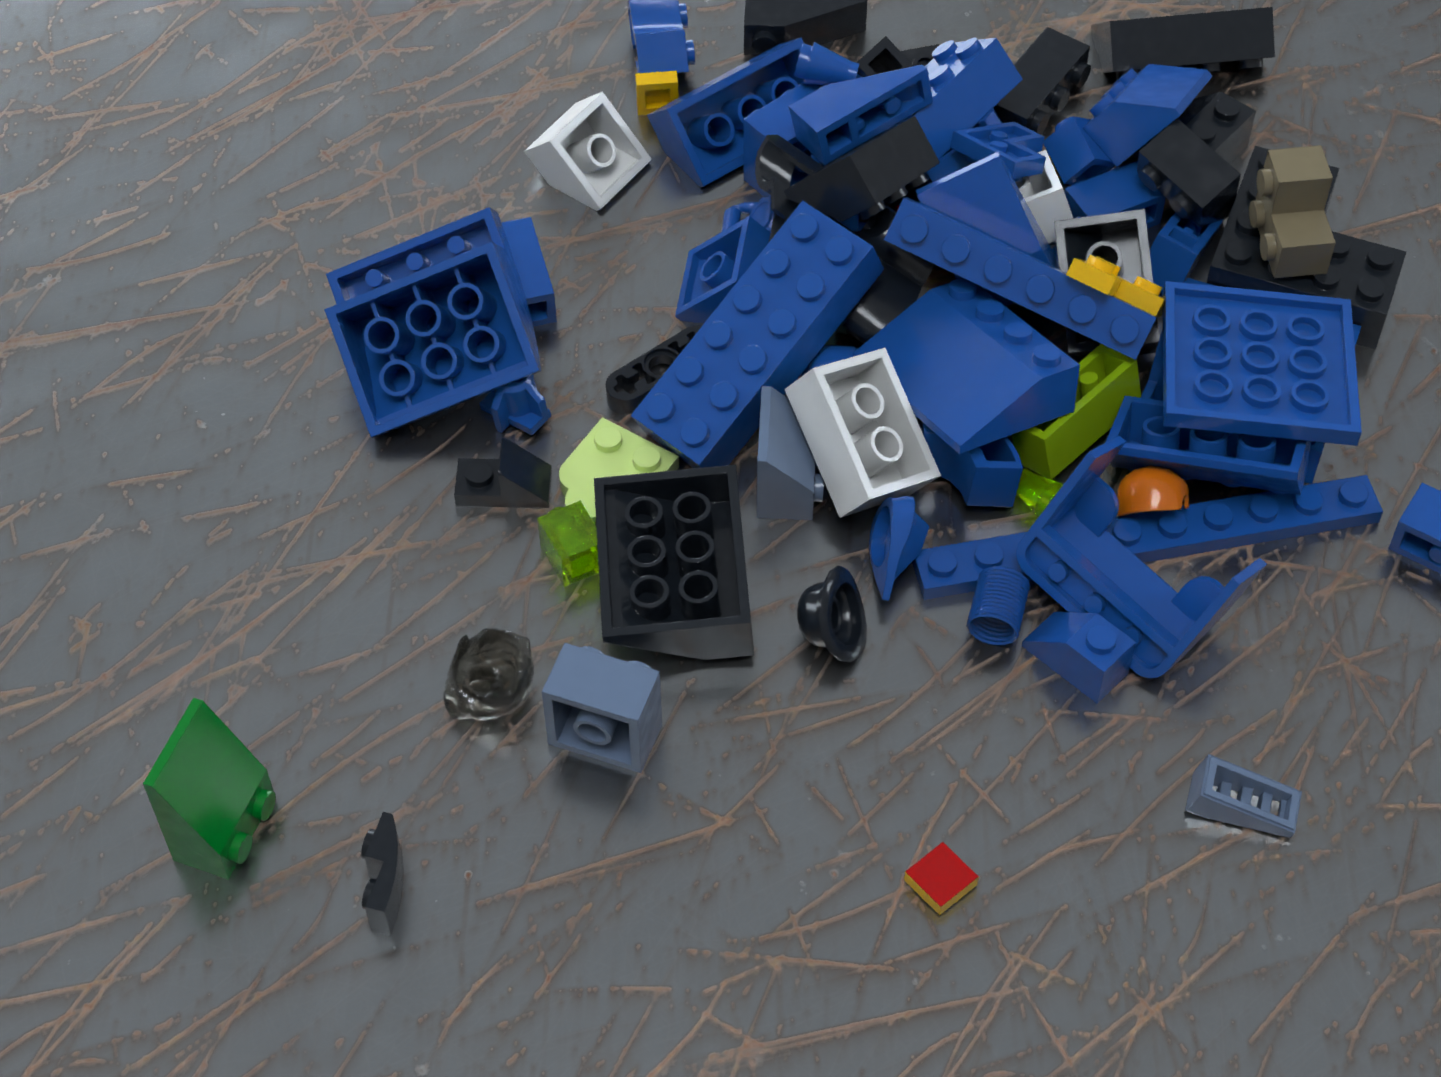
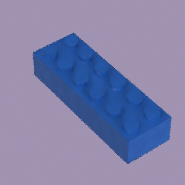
M802 200L634 410L631 417L649 437L670 452L678 455L682 461L693 469L729 465L759 428L762 386L773 387L785 395L784 389L798 379L883 272L884 267L874 247Z

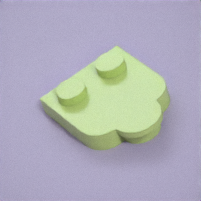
M602 417L560 467V489L565 496L566 510L576 522L583 525L596 524L594 478L677 470L679 468V456Z

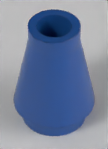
M814 42L813 46L803 43L794 77L803 79V84H834L856 79L860 63L850 61Z

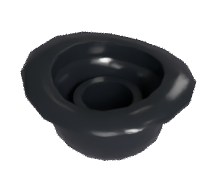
M838 565L829 571L824 582L816 583L805 589L798 601L797 620L802 635L812 645L827 648L828 652L836 659L851 663L860 657L866 644L867 624L856 582L850 571Z

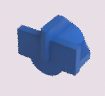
M534 374L491 391L479 403L481 410L493 416L495 428L500 433L509 425H513L533 435L551 417V412L547 409L545 398L537 390Z

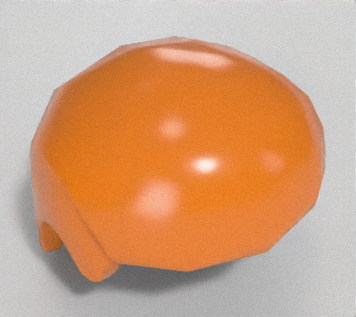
M1156 466L1135 469L1121 480L1117 489L1119 501L1117 516L1119 517L1143 512L1180 510L1183 504L1184 509L1189 508L1188 485L1185 480L1170 469Z

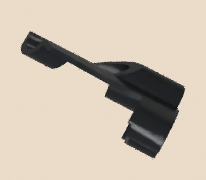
M767 135L757 151L755 160L756 180L759 187L771 195V210L786 221L799 205V203L787 199L784 190L790 187L795 166L810 175L822 168L823 165L781 136ZM888 205L884 210L871 216L861 231H852L833 217L826 215L872 245L884 267L883 272L871 285L843 325L847 328V333L863 344L917 301L922 286L935 264L884 240L897 213Z

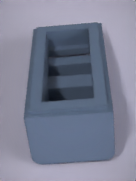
M1208 754L1193 772L1185 810L1204 818L1291 838L1296 830L1302 791ZM1213 786H1217L1216 791L1212 790ZM1231 790L1238 792L1237 799L1230 797ZM1252 795L1259 797L1257 807L1251 805ZM1272 800L1280 802L1278 815L1270 813Z

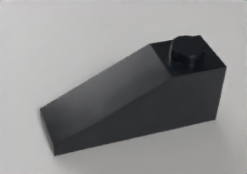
M746 0L744 55L758 56L781 43L802 38L804 44L813 46L814 42L822 45L866 31L868 0Z

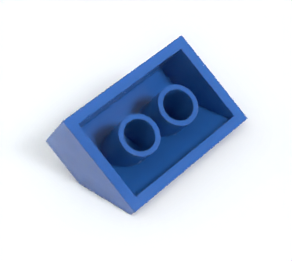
M1148 64L1138 73L1131 68L1089 110L1093 117L1083 129L1113 164L1118 167L1178 118L1213 76L1205 69Z

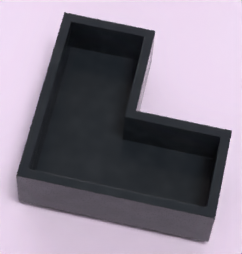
M1255 146L1213 257L1207 283L1222 287L1351 299L1353 324L1361 326L1356 344L1376 350L1406 251L1332 231L1336 244L1327 274L1274 278L1269 261H1264L1261 257L1258 228H1253L1249 219V205L1251 201L1256 200L1258 192L1257 173L1259 169L1264 168L1267 152L1270 150ZM1330 165L1329 168L1333 180L1324 208L1325 214L1327 213L1339 168Z

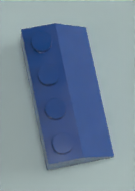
M802 38L781 43L647 114L665 154L699 187H704L744 165V118L748 117L754 110L761 109L774 101L785 91L803 83V79L794 77L800 50L804 43Z
M1124 396L1106 440L1108 442L1120 436L1126 441L1110 462L1112 467L1133 471L1142 467L1156 466L1173 470L1183 480L1198 479L1218 482L1228 487L1245 486L1265 489L1275 494L1292 493L1301 495L1308 471L1311 441L1163 426V401Z

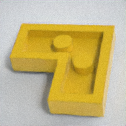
M1090 254L1087 261L1077 258L1073 259L1066 273L1067 276L1106 295L1115 296L1156 317L1162 316L1165 299L1159 296L1163 287L1140 276H1137L1134 283L1117 276L1121 267L1098 256L1095 257Z

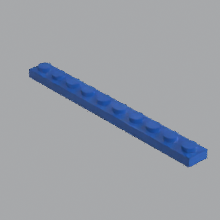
M1362 475L1303 485L1301 495L1292 493L1275 494L1267 491L1189 504V508L1184 509L1183 505L1180 510L1153 511L1118 516L1107 528V531L1145 563L1379 523L1383 510L1368 476ZM1027 532L922 549L921 553L912 561L923 600L975 592L979 573L992 566L1013 568L1022 573L1029 582H1033L1020 568L1016 555L1018 544Z

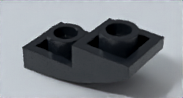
M383 812L376 830H368L362 845L361 857L366 861L370 880L363 893L362 908L366 910L371 931L391 936L401 904L404 868L393 814Z

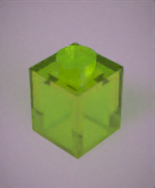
M581 500L565 507L554 508L546 515L537 518L540 546L564 587L599 573L597 529Z

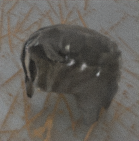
M485 628L470 639L465 635L459 640L456 652L449 666L448 679L445 681V691L443 692V702L451 718L457 720L474 719L481 722L490 719L497 720L503 716L511 715L516 709L524 705L530 696L534 677L531 645L527 637L513 633L510 630Z

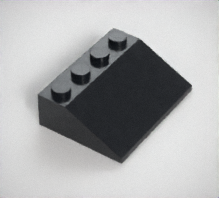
M736 464L594 478L603 643L704 660L754 655Z

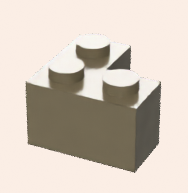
M1321 145L1268 150L1264 168L1258 170V192L1256 200L1250 202L1249 219L1251 226L1258 228L1261 257L1264 261H1269L1274 278L1327 274L1336 242L1324 208L1333 176Z

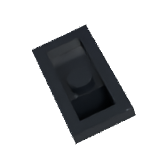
M502 438L499 459L458 458L454 492L456 507L549 508L552 466L510 440Z

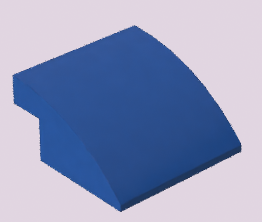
M490 207L326 273L336 305L324 310L371 438L541 372L537 341L520 276L499 214Z

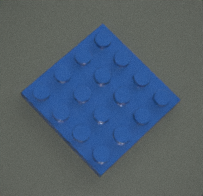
M1165 281L1162 298L1165 299L1162 309L1163 426L1358 445L1362 430L1351 299Z

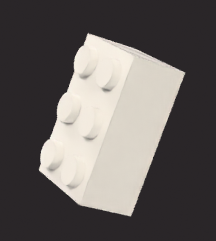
M886 348L812 368L784 389L840 518L881 505L888 497L897 498L911 495L941 476Z

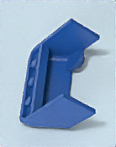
M1117 436L1086 454L1019 542L1016 553L1017 561L1023 572L1066 611L1098 613L1133 639L1136 644L1130 668L1142 677L1158 678L1173 668L1227 613L1265 568L1267 563L1261 558L1257 559L1232 577L1225 587L1214 578L1199 576L1188 581L1177 593L1107 531V528L1118 514L1119 501L1115 491L1100 478V475L1126 443L1122 437Z

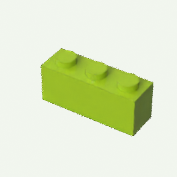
M1100 344L1078 363L1080 368L1074 412L1012 434L1013 445L1019 454L1022 465L1052 480L1112 428L1124 396L1141 397L1137 360L1103 344Z

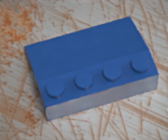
M964 278L955 279L950 283L930 289L853 352V356L886 348L915 416L959 454L1072 413L1075 409L1080 364L979 285Z

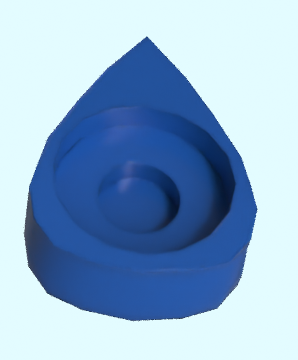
M914 497L886 498L878 508L872 522L869 538L870 561L882 600H890L894 580L921 553L927 536L929 525L915 512Z

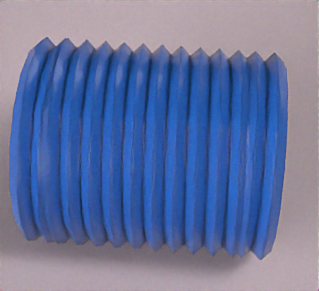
M992 566L979 573L966 625L969 633L977 640L991 645H1006L1013 643L1018 638L1030 590V583L1022 573L1005 566Z

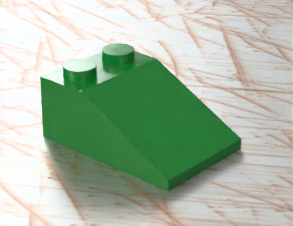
M194 697L143 782L173 861L229 880L237 863L242 864L247 859L252 847V836L260 821H266L270 817L276 801V794L273 791L267 769L203 700Z

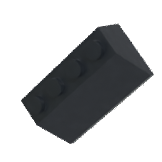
M1273 7L1117 20L1091 25V32L1103 73L1116 72V80L1131 68L1138 73L1148 64L1176 67L1196 65L1197 69H1205L1210 72L1221 71V62L1236 61L1237 69L1262 67L1261 59L1275 57Z

